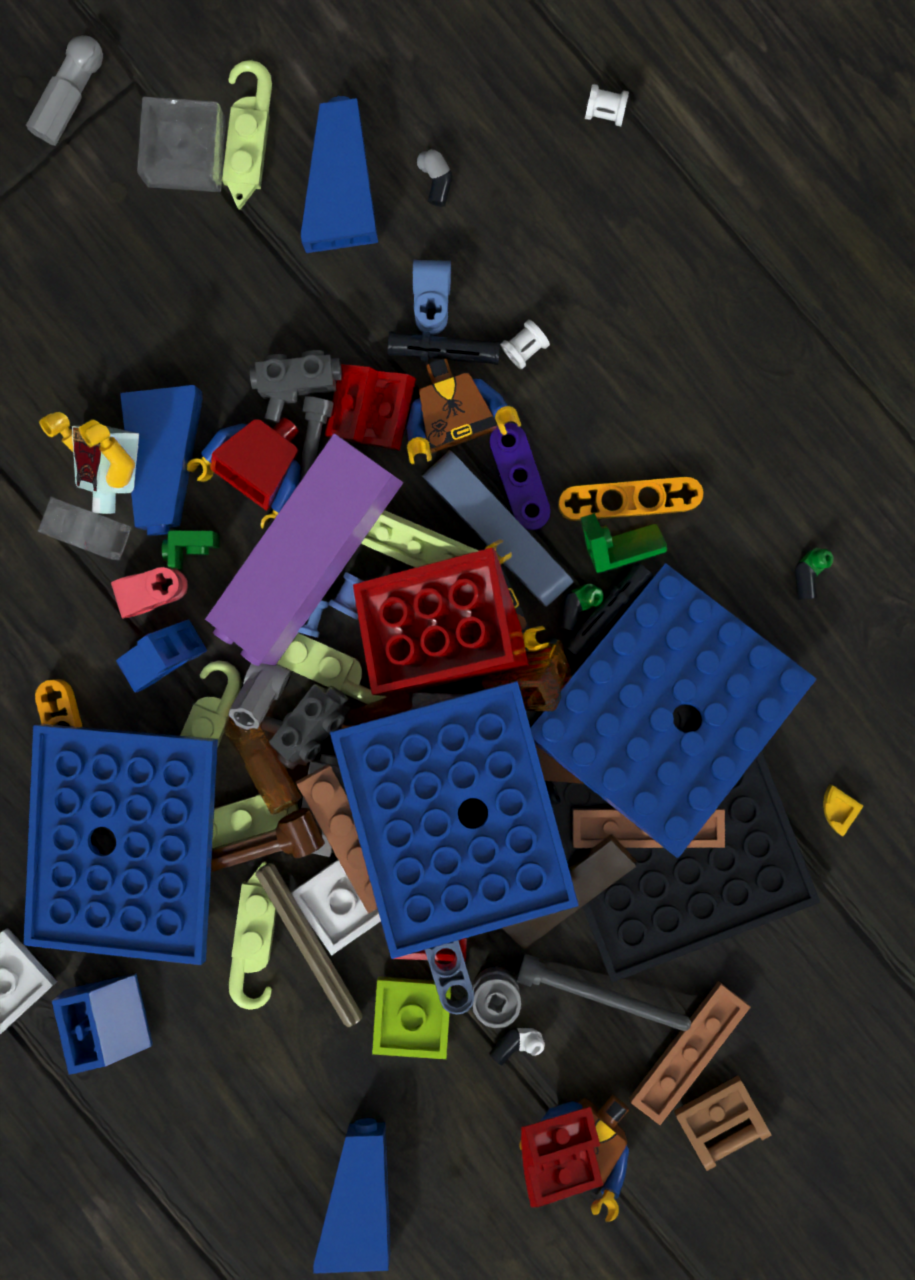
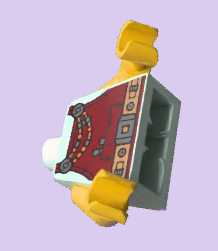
M61 412L50 413L40 419L39 424L42 430L49 437H54L61 433L63 436L62 442L73 452L75 484L78 488L93 492L92 512L102 514L115 513L116 493H131L134 490L139 433L104 426L96 420H90L82 426H72L71 430L68 417Z

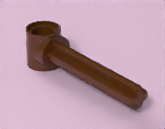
M302 808L279 820L274 830L213 848L211 872L279 851L293 854L294 858H301L319 850L325 844V841L310 809Z

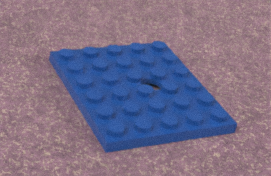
M665 563L551 702L553 704L558 701L557 705H549L532 725L531 732L534 743L678 858L813 685L816 678ZM684 704L694 706L700 712L702 719L699 729L688 733L678 730L673 723L675 708Z
M518 681L330 732L391 959L579 906ZM469 798L480 799L486 804L488 809V816L484 824L477 828H468L458 819L459 806Z
M51 724L33 725L24 924L25 946L202 965L206 961L218 739ZM106 827L114 833L116 847L111 854H100L99 849L92 845L91 835L96 828Z

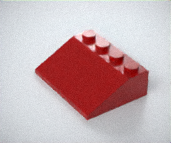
M495 548L484 549L353 584L372 695L393 697L529 665L522 628Z

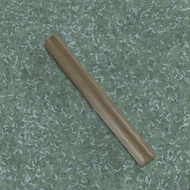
M268 863L256 871V877L343 1024L347 1027L355 1025L363 1018V1014L275 865Z

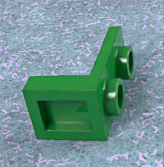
M595 513L580 517L587 551L597 573L667 552V544L656 524L611 537L607 525L601 527Z

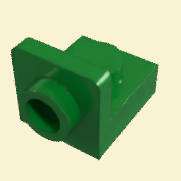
M168 531V539H164L162 543L163 561L168 562V568L182 570L183 548H186V554L209 555V548H220V534L214 531Z

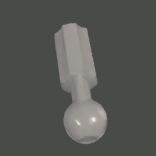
M81 35L73 37L68 43L65 60L56 76H52L26 124L27 129L31 133L51 145L56 146L82 98L81 93L91 74L95 73L102 65V48L95 39L90 36Z

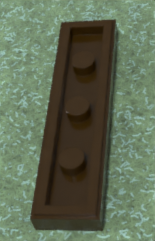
M612 834L568 866L579 906L503 927L502 929L520 947L526 949L637 866L636 859Z

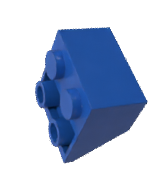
M136 973L65 989L52 1000L69 1075L108 1066L153 1045Z

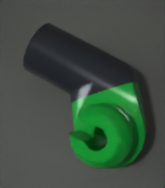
M812 549L796 564L795 578L798 600L817 598L815 578L824 568H829L833 563V555L828 549Z
M584 584L567 593L557 627L575 631L579 613L593 606H599L604 599L603 591L593 584Z

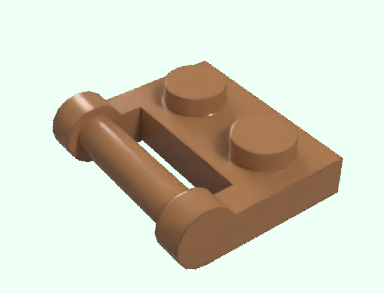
M739 1076L730 1079L674 1110L679 1123L706 1171L716 1167V1161L754 1140L761 1138L763 1141L772 1136ZM750 1118L752 1124L709 1148L704 1144Z

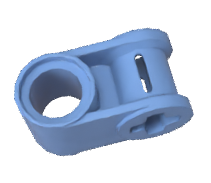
M413 261L415 322L422 333L424 331L430 332V335H437L447 326L451 261ZM428 309H435L434 319H427Z

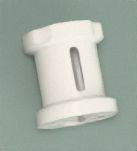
M592 84L585 119L591 120L592 117L615 121V125L621 127L629 91H623L619 94L600 90L598 85Z
M527 320L524 323L525 328L509 342L504 340L500 344L508 358L519 369H523L526 366L525 361L540 348L546 349L550 345L541 329L531 320Z

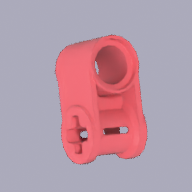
M161 567L117 579L111 582V586L121 617L124 619L147 613L156 607L180 600L187 593L188 580L179 570ZM166 578L173 580V585L168 587V591L162 590L161 586L167 582Z

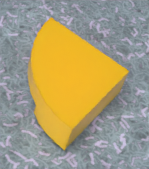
M831 784L827 787L824 795L823 807L825 817L832 829L839 835L844 836L863 808V805Z

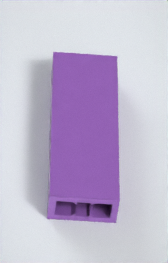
M333 434L205 620L215 627L213 633L228 644L232 645L235 642L243 649L240 654L252 664L260 666L263 663L275 666L299 633L300 627L306 623L403 482L342 438Z

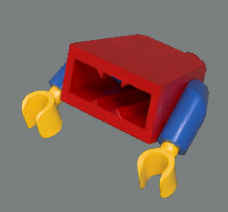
M281 418L279 423L273 428L259 419H254L248 425L241 423L220 429L203 449V457L190 460L187 464L188 472H194L201 464L203 466V473L198 477L197 481H208L215 472L264 510L268 511L272 507L273 512L264 516L261 520V528L265 529L269 518H276L300 483L301 466L296 461L298 449L291 443V440L298 434V429L294 423L286 418Z

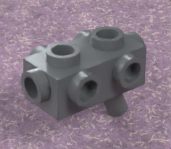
M320 350L306 351L302 353L301 358L287 359V355L284 354L268 355L264 357L265 361L255 362V366L250 367L252 389H258V393L263 399L270 398L264 419L279 423L284 403L297 402L298 395L336 392V381L342 380L340 358H331L330 355H324V351Z
M314 684L293 712L288 713L283 721L269 716L265 717L262 722V729L275 734L269 743L279 752L276 755L277 759L290 769H295L298 764L306 766L308 762L314 760L322 751L323 743L329 737L330 732L338 730L344 723L345 715L350 710V707L345 704L348 700L347 696L334 686L326 689Z

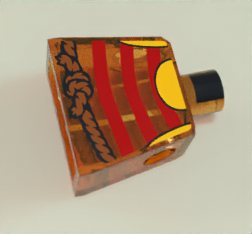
M554 637L547 638L544 643L549 642L546 648L526 651L529 665L488 674L481 682L484 689L518 681L526 711H555L561 700V690L572 677V670L564 655V645Z

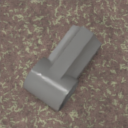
M251 663L244 678L243 687L232 704L228 716L241 728L246 730L250 728L258 729L273 700H278L283 693L291 670L278 664L274 666L261 663L260 666H256Z

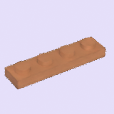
M327 764L296 781V784L369 914L378 908L349 801L330 764Z
M572 808L573 848H593L611 834L624 848H664L615 808ZM717 808L687 848H725V809Z
M718 981L690 1017V1029L680 1031L629 1097L630 1102L661 1125L751 1008L750 1005Z

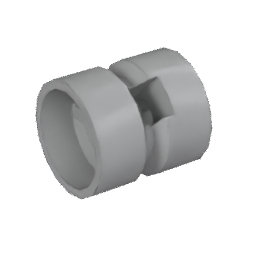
M498 966L488 967L481 971L474 979L472 986L474 991L473 1012L477 1019L485 1026L492 1028L506 1027L514 1022L521 1009L519 985L516 982V978L510 971Z

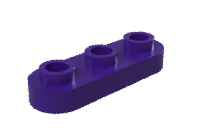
M506 423L504 425L507 431L506 435L513 436L515 444L512 447H505L501 442L502 437L505 435L501 434L497 426V429L493 430L490 436V449L514 518L526 530L535 531L547 523L550 517V505L524 430L518 427L517 424ZM516 470L525 471L527 474L526 481L522 483L516 482L513 478V473ZM532 504L538 507L539 514L537 517L530 518L526 515L525 508L528 505Z

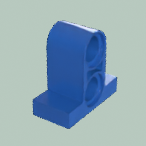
M188 619L147 634L137 641V646L119 657L116 662L133 691L137 693L208 650Z

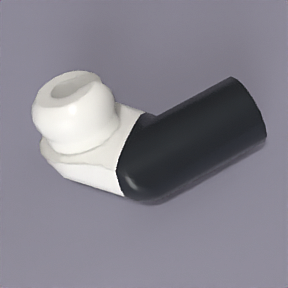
M512 1028L491 1049L489 1054L494 1061L503 1066L515 1051H526L531 1053L532 1056L539 1055L544 1050L545 1042L542 1034L533 1028Z

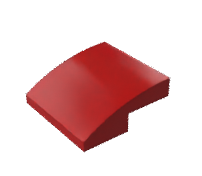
M341 364L342 380H338L336 383L337 391L334 392L332 401L334 402L332 417L328 419L325 436L331 438L333 434H336L344 441L400 451L416 378L409 374L382 372L366 366Z
M585 1107L521 1127L522 1160L531 1207L538 1208L603 1186L594 1151L595 1147L601 1145L591 1107Z

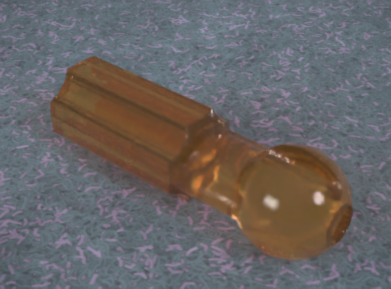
M228 716L224 725L226 736L237 747L246 764L245 767L272 815L278 814L298 803V800L302 797L285 766L278 760L277 752L269 743L261 728V724L258 729L250 728L246 730L237 726L235 721Z

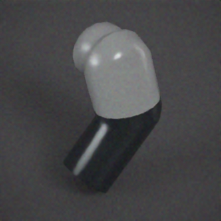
M433 149L423 151L418 155L417 166L424 173H428L432 179L428 202L435 206L444 207L452 181V172L440 152Z

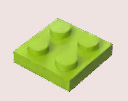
M378 977L372 1054L446 1059L449 1012L443 1008L434 980ZM451 987L446 992V996L449 999L451 997Z

